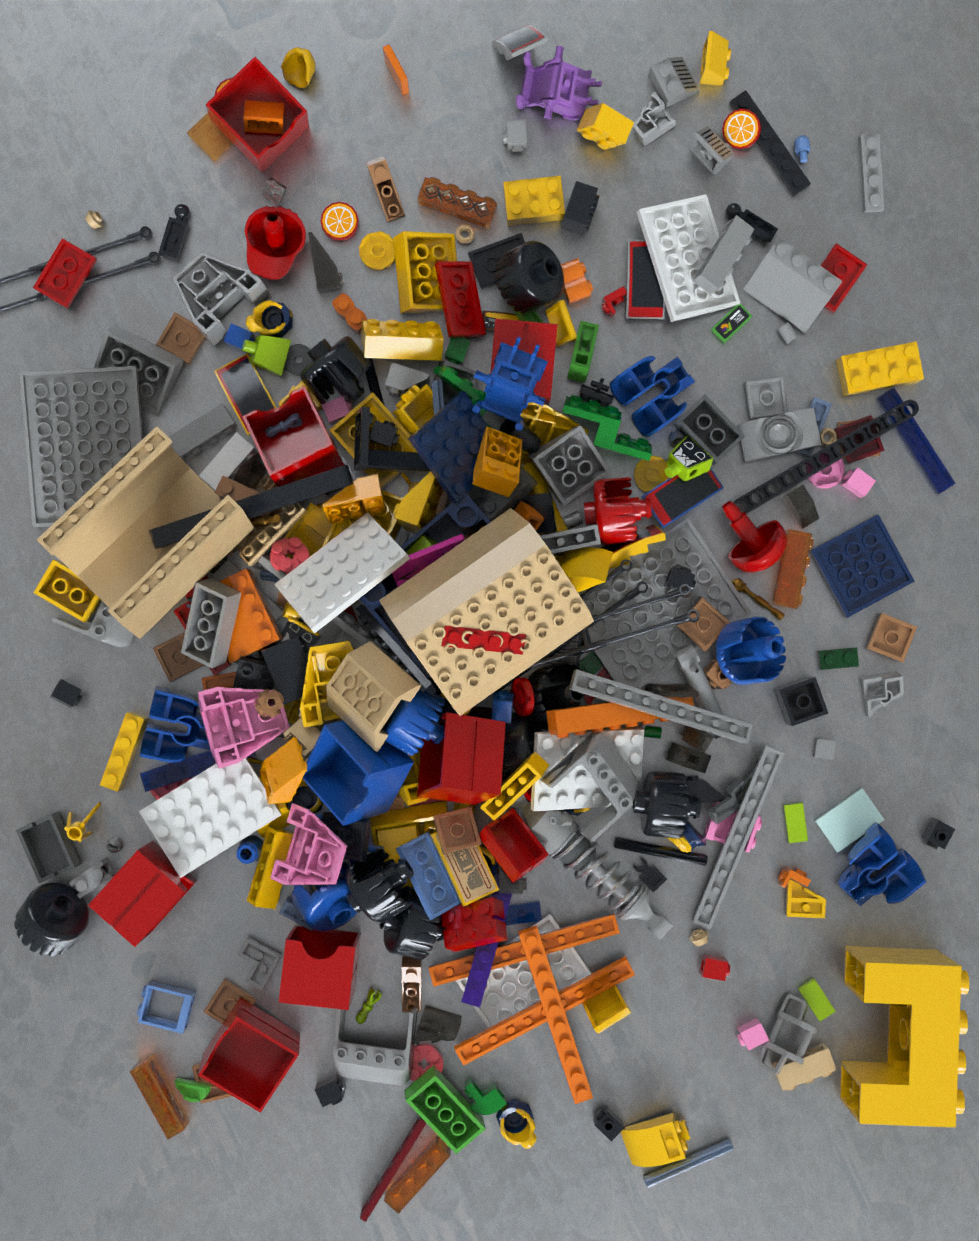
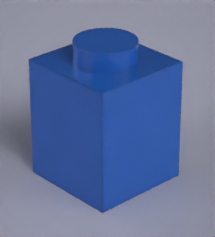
M231 323L223 341L227 345L242 351L244 340L255 342V335Z
M507 691L494 692L491 720L511 723L514 694Z

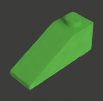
M580 321L567 379L586 383L599 325Z

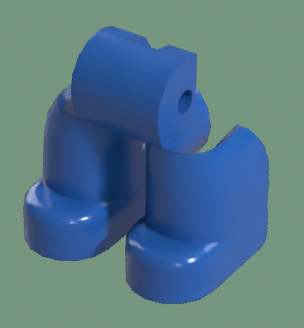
M654 356L645 357L623 371L609 384L616 400L624 406L630 404L658 383L664 388L661 394L631 415L636 429L645 437H650L682 414L687 407L686 402L677 405L672 399L695 382L682 366L683 363L678 356L655 373L651 369L650 363L656 358Z
M156 686L149 718L181 723L188 726L187 732H178L147 723L139 756L171 763L185 760L188 746L211 750L201 714L196 713L199 702L187 694Z
M877 822L865 831V836L850 850L847 857L850 867L842 873L838 880V885L860 907L871 897L881 893L884 894L887 903H900L926 883L922 869L914 858L904 849L898 851L892 837ZM892 860V862L881 872H879L876 876H874L873 878L870 876V874L875 869L879 870L885 864Z

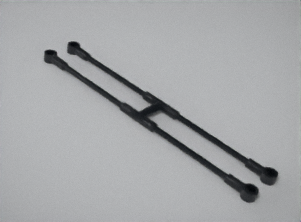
M143 226L140 231L129 234L127 237L85 250V252L92 254L128 241L133 242L142 238L147 240L153 234L149 227ZM148 230L149 234L144 236L143 232ZM150 252L147 257L135 260L133 263L88 277L83 284L134 267L139 268L151 263L157 265L160 263L161 257L157 252ZM156 255L157 260L152 261V257ZM48 261L29 267L28 270L1 278L0 284L29 274L33 275L42 272ZM39 292L37 295L1 306L0 312L48 297Z
M628 559L622 560L619 566L608 573L606 582L614 579L624 571H629L632 568L631 561ZM625 561L630 563V567L628 569H625L622 566V564ZM606 582L589 588L580 597L584 599ZM639 582L634 589L624 595V598L603 613L613 611L640 593H645L648 590L647 583ZM640 584H645L646 589L644 591L638 589ZM597 622L588 625V626H587V629H589L591 626H593V625L596 624ZM580 632L575 634L573 637L568 639L566 642L558 646L556 649L551 651L549 654H547L540 660L552 657L554 654H556L561 649L570 644V641L579 636ZM532 668L526 669L495 692L503 690L513 683L516 678H520Z
M683 584L679 589L667 592L665 595L600 615H592L594 620L592 623L665 599L670 600L680 596L687 598L692 593L691 587L688 584ZM686 588L689 591L687 593H683L682 590ZM691 609L688 611V614L675 617L673 620L591 643L587 627L580 631L583 646L539 660L529 668L606 647L608 644L670 625H679L689 621L695 623L700 618L699 612L696 609ZM695 613L697 617L691 618L690 615Z

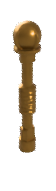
M276 514L269 518L262 517L255 521L250 518L249 520L255 528L256 525H267L269 522L277 523L281 520V517Z
M740 578L732 581V584L739 593L742 591L748 594L757 604L764 609H768L777 619L782 620L785 616L784 613L770 606L769 602L761 596H757L750 591L746 583H743Z

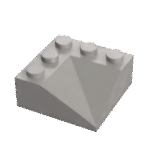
M581 425L545 443L537 452L528 455L558 502L563 506L592 487L596 480H601L611 473Z

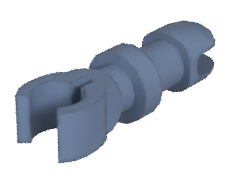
M294 413L286 421L281 420L278 425L268 427L265 430L266 436L272 438L281 431H288V428L298 427L302 425V420L299 418L298 413Z

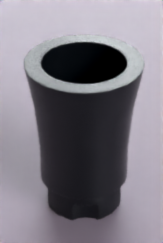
M508 419L502 422L499 431L522 439L523 451L529 454L538 451L542 442L541 438L524 424L523 429L517 431L515 429V422Z

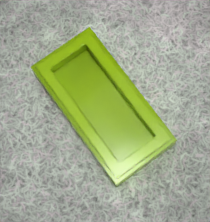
M803 803L784 804L783 810L788 843L808 841Z
M814 978L798 988L820 1022L836 1012Z

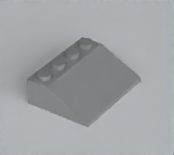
M778 238L743 288V291L806 333L838 289L842 280L781 238Z
M115 325L105 331L94 368L137 366L140 406L158 416L179 376L184 360Z

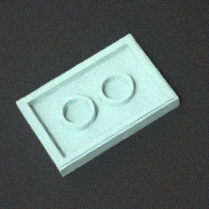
M860 788L814 821L838 853L864 835L865 831L875 822L879 824L884 821V818L863 788Z

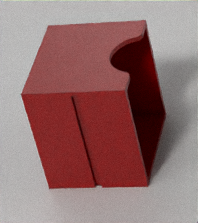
M256 56L205 104L211 121L261 173L309 128L307 110ZM245 100L284 103V134L244 132Z
M495 318L490 374L494 368V360L501 342L513 347L517 337H521L517 349L529 354H533L536 344L540 345L536 357L544 359L548 363L541 380L537 381L533 392L540 397L546 398L544 404L549 406L558 324Z
M305 386L291 392L288 400L277 409L271 411L254 410L242 416L264 465L277 487L345 465L320 412ZM298 413L299 418L302 420V425L288 428L286 432L281 431L272 438L266 436L265 430L268 427H274L279 424V421H286L290 415Z
M448 712L443 714L441 719H444L445 723H439L441 725L445 724L443 740L439 744H432L431 739L429 741L422 739L424 745L420 751L417 797L475 805L500 796L506 722L466 715L459 716V714Z
M151 841L132 855L88 906L130 944L136 947L157 927L198 880L190 873L180 878L163 849L154 841Z
M295 925L285 940L279 1003L349 1010L355 993L361 932L343 930L311 931L303 926Z
M240 997L203 1052L198 1076L261 1113L299 1056L300 1033Z

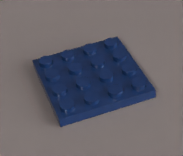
M465 391L458 393L408 438L452 503H457L465 493H468L475 486L472 484L474 467L486 426L488 427L480 413L476 414L472 411L474 404Z
M879 514L810 550L846 618L915 582Z

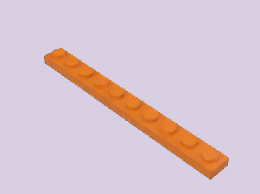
M613 913L540 934L546 954L616 935L620 931L615 914ZM521 940L498 946L491 970L527 960ZM475 953L429 966L428 969L433 987L468 977Z
M535 925L518 931L574 1103L578 1104L592 1099L590 1086L538 928Z
M626 956L558 991L565 1012L634 976L635 974ZM541 1001L454 1046L455 1052L463 1066L547 1022Z

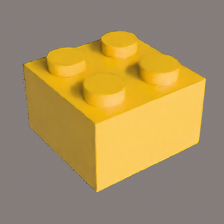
M601 103L585 109L577 131L582 133L585 139L593 140L598 143L597 145L600 148L607 150L626 143L634 122L606 104Z

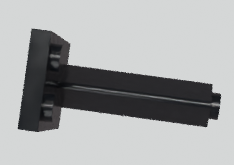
M361 407L355 412L354 470L430 472V469L418 452L370 450L369 425H372L373 414L370 413V407Z

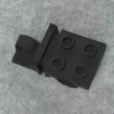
M240 656L233 688L273 690L274 682L266 662Z

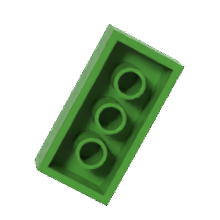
M434 1065L404 1090L406 1102L455 1154L460 1152L486 1129L483 1117L471 1109V1104Z

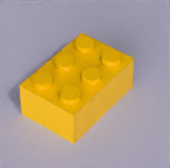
M561 176L503 182L507 226L563 220L565 208Z
M54 559L33 592L82 622L91 621L102 601L63 562Z

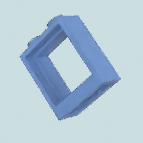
M151 980L148 985L144 986L141 997H144V1000L137 1010V1016H139L138 1023L183 1034L187 1029L196 991ZM154 990L184 997L178 1022L148 1014Z

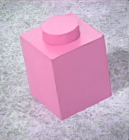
M342 396L322 404L331 425L339 422L353 410L351 403L345 401V398Z
M857 467L846 472L843 477L845 481L842 485L859 498L866 496L876 480Z
M758 1018L737 1028L739 1032L737 1038L741 1046L745 1045L748 1050L769 1041Z

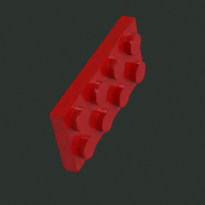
M438 261L435 264L448 337L485 336L486 331L472 261Z

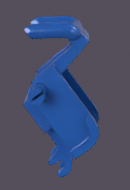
M517 337L513 347L501 342L491 374L487 375L476 370L474 378L487 384L484 391L486 396L484 401L476 402L472 408V411L476 414L481 409H484L515 422V429L517 431H521L524 427V420L520 415L523 408L526 409L529 402H534L542 407L546 398L536 395L533 390L537 381L541 380L548 361L536 357L540 347L538 344H536L533 354L517 349L521 337Z

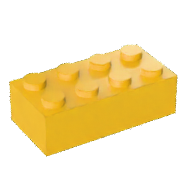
M377 319L362 320L361 345L364 358L442 361L444 338L439 324L433 321L417 323L413 320L398 322L396 320L379 321Z
M917 341L843 355L836 360L843 397L914 384L924 379Z

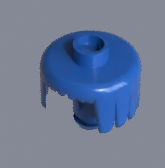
M765 617L737 620L725 625L719 633L716 641L717 662L723 674L733 683L750 685L769 682L778 677L779 672L783 670L784 665L780 664L786 662V656L781 655L786 651L785 646L782 644L784 639L782 636H775L780 634V630L774 626L775 624L772 621H768Z
M419 689L411 702L400 700L382 728L389 735L385 742L410 756H413V753H418V749L415 747L422 748L424 742L418 737L427 741L431 739L432 744H439L444 738L445 724H439L440 716L434 710L442 712L441 706H445L444 698L437 693L430 696L427 691L422 693Z
M342 862L340 871L343 878L338 879L336 884L308 885L312 891L311 895L302 885H294L292 901L311 929L316 931L337 929L349 922L358 913L347 899V892L350 891L345 877L348 867L347 863Z

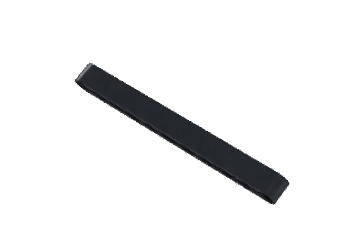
M914 400L904 401L739 497L733 503H742L745 506L744 512L746 514L752 512L910 420L919 411L917 402ZM904 406H910L912 414L905 413ZM887 416H893L896 420L895 424H890L887 421ZM871 425L878 427V434H873L870 431ZM854 435H859L862 438L861 444H856L853 441ZM837 445L844 446V454H840L836 451ZM826 455L828 463H821L819 456ZM804 464L810 465L812 468L811 473H805L802 470V466ZM792 474L795 477V482L788 483L785 476ZM769 484H776L778 492H770L768 489ZM752 494H760L761 502L755 503L752 500Z
M344 465L235 502L250 519L350 486L354 483L348 465ZM211 510L149 530L154 548L158 549L179 542Z

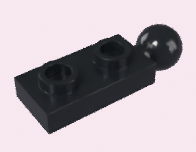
M731 203L726 208V214L729 218L733 219L736 215L754 228L753 233L761 240L770 243L778 228L747 209L744 212L741 211V207L737 203Z
M178 204L175 207L176 219L172 217L168 219L158 252L160 256L177 261L179 259L189 227L188 222L183 221L190 214L189 207L185 204Z

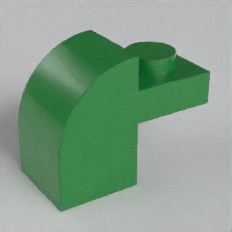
M472 1078L465 1081L464 1091L469 1099H474L471 1101V1109L481 1115H491L507 1104L506 1096L495 1083L482 1092Z

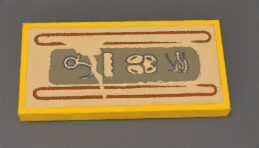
M437 832L431 834L463 907L499 890L479 846L443 855Z

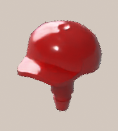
M265 206L254 211L249 216L245 225L246 255L249 270L253 274L267 279L278 280L283 278L290 270L295 257L303 250L306 243V229L298 214L282 206L277 208L275 206Z
M726 502L722 506L723 511L730 520L729 525L741 539L728 554L732 564L746 573L759 572L773 566L787 548L788 539L783 526L777 520H772L756 528L745 512H741L740 508L733 502Z

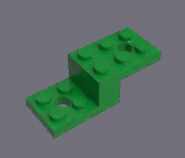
M444 365L443 367L436 366L433 370L435 375L458 392L465 391L474 405L478 401H484L486 393L472 388L474 384L466 378L458 377L459 373L453 368ZM481 409L480 415L483 417L487 410Z
M571 395V397L566 396L563 413L598 422L593 445L650 461L652 444L648 440L643 438L636 440L630 438L631 436L625 433L617 434L622 415L618 408L614 406L603 407L600 406L599 402L592 400L589 402L582 401L581 397Z

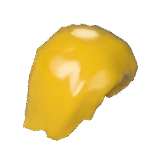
M301 47L290 49L285 54L281 65L284 79L298 88H306L309 85L316 67L315 59L311 52Z

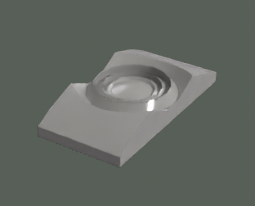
M814 408L790 411L773 417L758 418L737 425L738 429L745 435L741 440L745 462L822 446Z

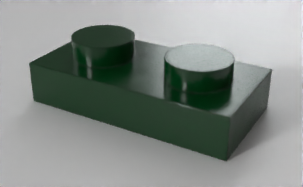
M857 647L818 651L819 670L859 667Z

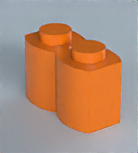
M577 258L561 264L564 273L563 291L568 304L570 305L589 298L593 287L590 280L585 278L586 268L584 263L580 262Z
M341 293L332 301L333 307L337 315L347 322L349 328L354 333L360 335L362 333V320L367 321V317L363 311L355 307L348 295Z

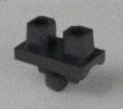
M601 378L599 382L591 381L590 386L597 389L582 384L579 391L582 401L589 402L591 397L598 399L600 406L608 407L609 404H612L614 396L600 391L608 392L609 386L603 384L604 378Z

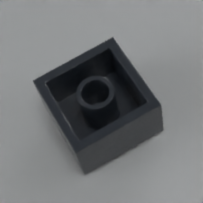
M579 181L575 182L563 218V229L583 235L585 230L589 231L594 215L591 212L595 213L600 197L597 195L598 188Z
M810 676L775 689L786 723L789 726L829 714L816 677Z

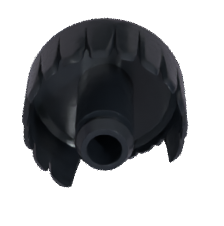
M528 241L505 252L498 258L499 262L496 263L495 270L499 271L495 274L496 280L502 279L497 282V288L500 290L503 299L512 298L507 301V304L515 306L513 307L514 311L521 314L533 313L553 304L560 298L564 288L563 269L555 253L544 243Z
M345 336L332 346L324 338L307 352L313 361L301 371L300 378L321 404H325V399L328 400L330 398L328 393L330 395L334 394L333 386L342 397L346 396V401L349 403H353L365 393L364 387L361 388L358 385L360 381L356 377H361L363 374L362 370L367 371L368 367H371V362L368 358H364L363 351L351 337Z
M564 662L544 666L532 672L527 678L531 683L534 693V709L529 717L539 728L549 730L546 711L580 706L585 694L569 689L573 671L576 669L583 671L577 665H570V663Z
M529 716L512 717L511 723H505L503 767L506 768L502 769V775L506 776L502 777L503 780L507 779L534 753L535 732H543L541 728L532 722Z
M652 770L646 775L643 790L636 791L632 803L633 813L640 814L641 830L645 835L682 838L685 828L678 826L686 825V819H689L690 816H693V819L700 817L701 799L698 797L691 799L690 795H681L689 793V789L683 787L688 786L685 774Z
M381 848L368 854L366 862L357 861L352 863L345 872L346 882L350 890L347 892V899L350 905L358 913L363 911L367 917L376 923L387 922L411 905L412 893H409L410 887L403 886L407 883L406 879H411L414 875L413 868L406 859H398L397 864L393 859L385 861L389 854Z
M46 883L36 887L31 891L16 913L14 927L17 930L18 938L22 937L21 942L24 946L31 944L29 949L32 952H37L41 949L40 955L48 954L50 957H54L58 953L59 955L66 953L75 945L88 926L90 915L85 899L83 897L79 899L77 896L79 894L78 891L61 883Z
M410 889L409 893H412L411 905L387 922L379 923L380 929L384 930V945L389 953L424 960L429 956L427 951L433 949V946L427 944H434L436 940H444L443 931L446 928L442 926L440 916L432 920L429 919L416 891Z

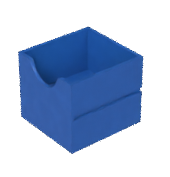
M344 721L324 725L309 756L307 772L302 779L344 826L387 813L414 761L406 753L387 742L383 743L378 752L375 751Z

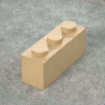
M825 1043L807 1049L802 1065L787 1058L780 1073L775 1074L782 1090H793L799 1084H809L815 1078L830 1076L833 1071L837 1070L829 1048ZM779 1060L771 1063L772 1068L777 1066Z

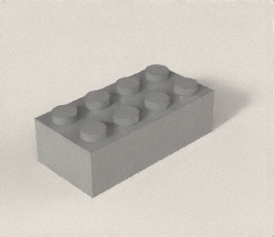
M212 578L196 582L181 650L182 654L210 668L226 663L241 592Z

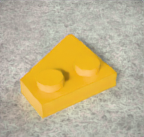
M790 879L786 888L785 915L787 917L825 918L826 899Z

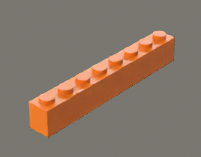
M692 690L657 694L694 706ZM612 702L546 711L550 735H557V738L569 737L568 733L573 732L574 735H584L586 730H592V733L602 732L605 727H609V730L621 729V725L626 724V727L638 726V722L653 724L655 719H659L660 722L670 721Z

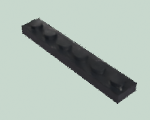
M745 90L733 98L729 104L734 111L739 109L750 110L759 118L761 133L756 143L792 195L796 196L809 187L810 181L749 93Z
M363 604L356 608L360 614L358 618L363 625L366 626L368 624L371 627L369 631L376 639L380 637L382 640L380 644L387 652L391 650L394 653L392 658L399 666L403 664L406 667L404 670L422 685L420 687L422 693L427 691L432 696L437 690L429 679L392 639Z

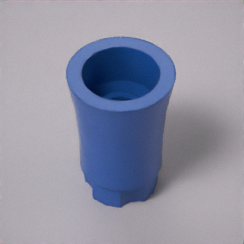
M255 835L242 839L237 849L239 861L245 864L258 861L263 840ZM246 849H249L252 854H248Z

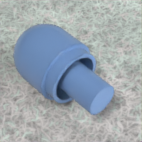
M800 135L794 141L795 153L800 156V162L805 163L808 161L807 154L810 153V141L807 136Z

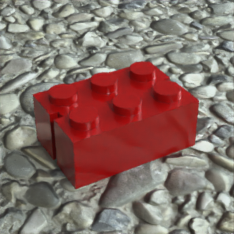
M514 808L500 816L499 819L497 818L486 825L479 833L480 840L513 883L526 875L528 871L530 872L542 864L549 855Z
M491 897L475 901L464 907L463 905L455 906L441 914L442 926L446 928L443 931L445 948L457 952L508 940L506 922L493 918L495 916L499 919H505L503 901Z

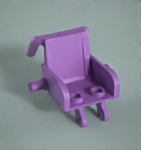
M556 46L553 59L543 62V65L536 68L533 67L531 54L527 51L523 54L525 71L521 94L515 98L516 107L523 109L525 106H541L545 108L544 118L552 119V112H555L567 120H580L587 105L596 106L599 103V100L592 101V97L587 98L589 87H601L602 81L595 82V78L591 79V70L585 71L564 62L562 59L564 47Z

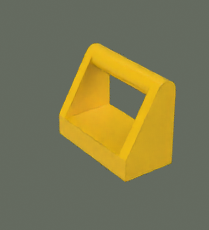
M560 300L545 310L548 322L550 324H558L557 348L573 343L577 338L565 300Z

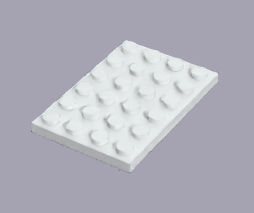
M707 194L642 208L637 211L671 322L741 304L732 274L724 279L726 281L724 287L720 291L716 290L711 295L693 282L694 277L719 238Z
M367 512L274 585L309 628L316 633L410 558Z
M604 729L601 733L608 737L638 778V790H641L644 729ZM586 730L584 735H574V732L568 733L569 737L557 738V735H550L549 732H535L534 752L538 753L549 764L542 777L592 733V730ZM578 765L553 788L542 783L540 779L532 785V811L609 807L611 805V802L583 765Z
M247 758L237 764L218 768L217 764L139 811L180 878L282 815L276 804H268L263 783Z
M550 913L532 925L537 926L539 934L561 929ZM517 935L516 937H514L512 940H510V941L507 942L506 944L512 943V942H515V941H519V940H520L519 935ZM574 947L546 954L558 991L592 974ZM525 960L490 971L480 1008L474 1006L488 1028L540 1001L528 961ZM468 977L456 980L463 992Z

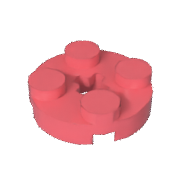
M283 538L273 543L269 557L270 563L275 570L286 572L287 575L309 558V551L299 538ZM286 554H292L293 559L285 557Z
M428 1043L414 1046L410 1078L412 1081H416L433 1065L442 1072L443 1056L435 1046ZM422 1059H426V1062L430 1063V1065L422 1068L418 1063L422 1062Z

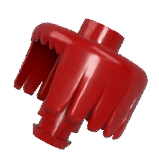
M629 477L596 480L593 484L594 502L584 503L586 526L598 525L602 545L636 541L637 533L633 532L637 531V526L634 523L641 520V517H647V519L652 517L650 498L645 497L642 500H639V497L629 498L632 490L623 489L631 487V482L629 481L632 479Z

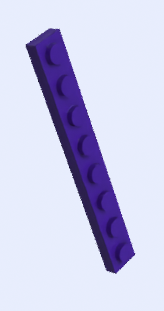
M500 866L496 878L499 890L492 893L491 897L503 901L506 918L515 882L513 883ZM493 916L494 919L496 918V919L501 920V921H503V922L505 921V919H499V918ZM498 942L476 948L462 1003L480 1008Z

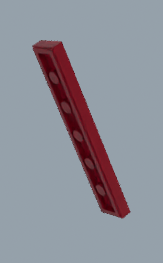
M420 1116L363 1206L360 1219L364 1222L371 1215L427 1124Z

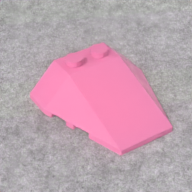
M215 687L198 692L201 717L209 746L218 768L239 763L290 728L284 707L280 709L281 713L273 718H270L269 715L263 718L262 715L258 714L254 707L256 705L254 701L259 698L257 694L264 690ZM271 699L268 700L269 706L274 705Z
M292 803L287 819L288 823L296 826L286 860H275L270 879L284 885L336 884L347 845L309 809Z

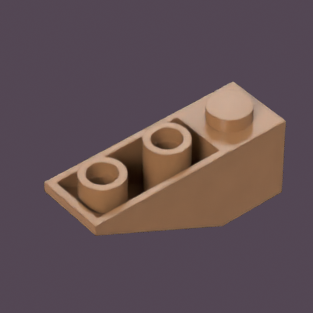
M384 156L366 162L387 222L404 216L405 213Z
M402 956V1012H411L414 1007L418 1008V1012H421L422 960Z

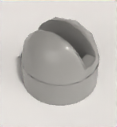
M676 430L674 433L671 432L669 435L670 443L674 447L685 438L680 430Z
M112 837L106 843L107 850L111 853L119 852L123 847L122 840L118 837ZM110 844L118 846V848H114Z

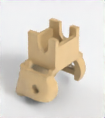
M299 708L298 716L300 719L283 733V741L287 743L293 737H297L298 743L302 746L303 760L307 761L324 725L343 721L341 718L326 720L322 725L303 727L301 710Z

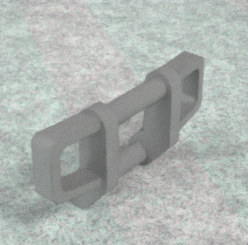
M787 994L781 1009L777 1013L778 1018L768 1038L769 1041L763 1045L764 1047L758 1060L759 1066L779 1074L787 1058L801 1065L803 1064V1057L813 1033L816 1034L817 1028L803 1022L809 1006L808 1002L792 994ZM791 1000L802 1003L798 1019L785 1013ZM785 1020L806 1029L796 1055L775 1045ZM769 1049L782 1055L775 1068H771L764 1063Z

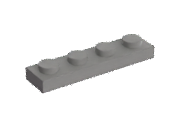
M880 134L860 135L864 213L883 212L885 207Z

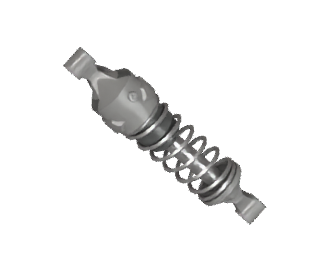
M523 794L511 805L512 808H521L525 816L526 825L548 854L552 856V859H559L563 863L564 869L572 868L575 871V879H581L588 875L585 882L586 889H592L599 885L596 892L597 899H604L610 895L607 902L608 909L617 908L616 916L620 920H645L649 924L648 929L660 940L674 926L662 914L659 915L651 910L649 906L650 888L642 884V881L637 882L630 890L624 882L629 878L631 872H627L620 880L613 874L620 865V862H616L610 870L601 864L609 855V852H605L599 860L595 858V847L598 845V842L591 844L590 840L580 833L578 825H576L577 823L569 813L564 810L532 811L531 802ZM586 870V872L577 876L579 871ZM593 876L597 880V882L591 886H588L590 879ZM604 886L608 890V892L602 896H599L600 891ZM615 896L620 902L611 906V901Z

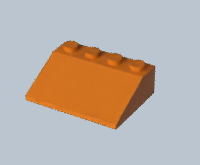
M246 568L220 581V583L241 592L227 655L230 664L239 660L240 656L246 657L283 639L251 569Z

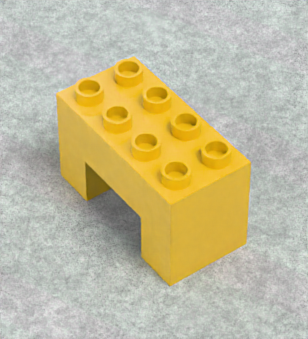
M846 946L844 984L864 1003L889 1004L887 1062L841 1060L840 1100L859 1124L956 1128V1114H963L965 1109L964 1093L961 1089H957L958 1074H964L966 1071V1055L963 1049H959V1034H966L968 1029L966 1011L960 1010L961 994H967L969 991V975L967 971L962 970L961 965L937 949Z

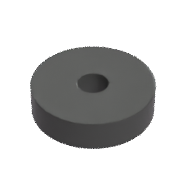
M294 344L289 347L285 367L294 375L300 376L301 371L313 361L307 354L310 348L306 345ZM302 357V362L297 363L296 358Z

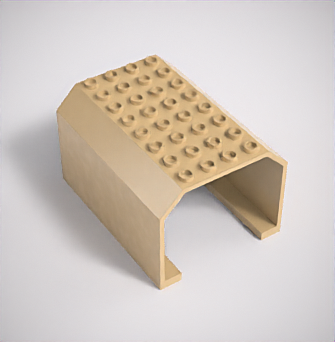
M157 426L37 539L52 556L55 555L110 608L108 612L122 626L139 639L195 586L196 582L200 581L254 529L243 509L229 495L222 499L219 495L215 494V491L174 451L170 445L172 440ZM211 510L179 542L158 549L154 548L149 530Z
M511 508L379 600L404 640L459 716L594 622L588 607L546 543L532 525ZM454 626L481 629L482 631L508 632L513 636L526 634V639L521 640V643L525 642L524 649L520 648L523 651V655L513 654L510 651H505L504 653L485 651L482 647H477L474 650L457 648L455 644L451 643L446 644L445 647L441 646L442 639L446 634L444 627ZM465 631L462 633L461 638L464 643L469 644V641H466L464 639V636L468 633L473 635L471 631ZM494 635V636H497V637H499V638L501 639V646H502V644H503V639H502V637H501L500 635Z

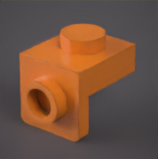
M786 867L778 876V884L786 888L790 878L807 887L811 880L806 877V872L798 868L794 871Z

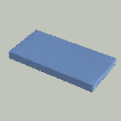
M429 832L396 848L400 859H406L413 868L414 875L410 880L430 920L461 903Z

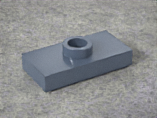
M288 896L279 914L313 931L306 924L294 905L292 898Z

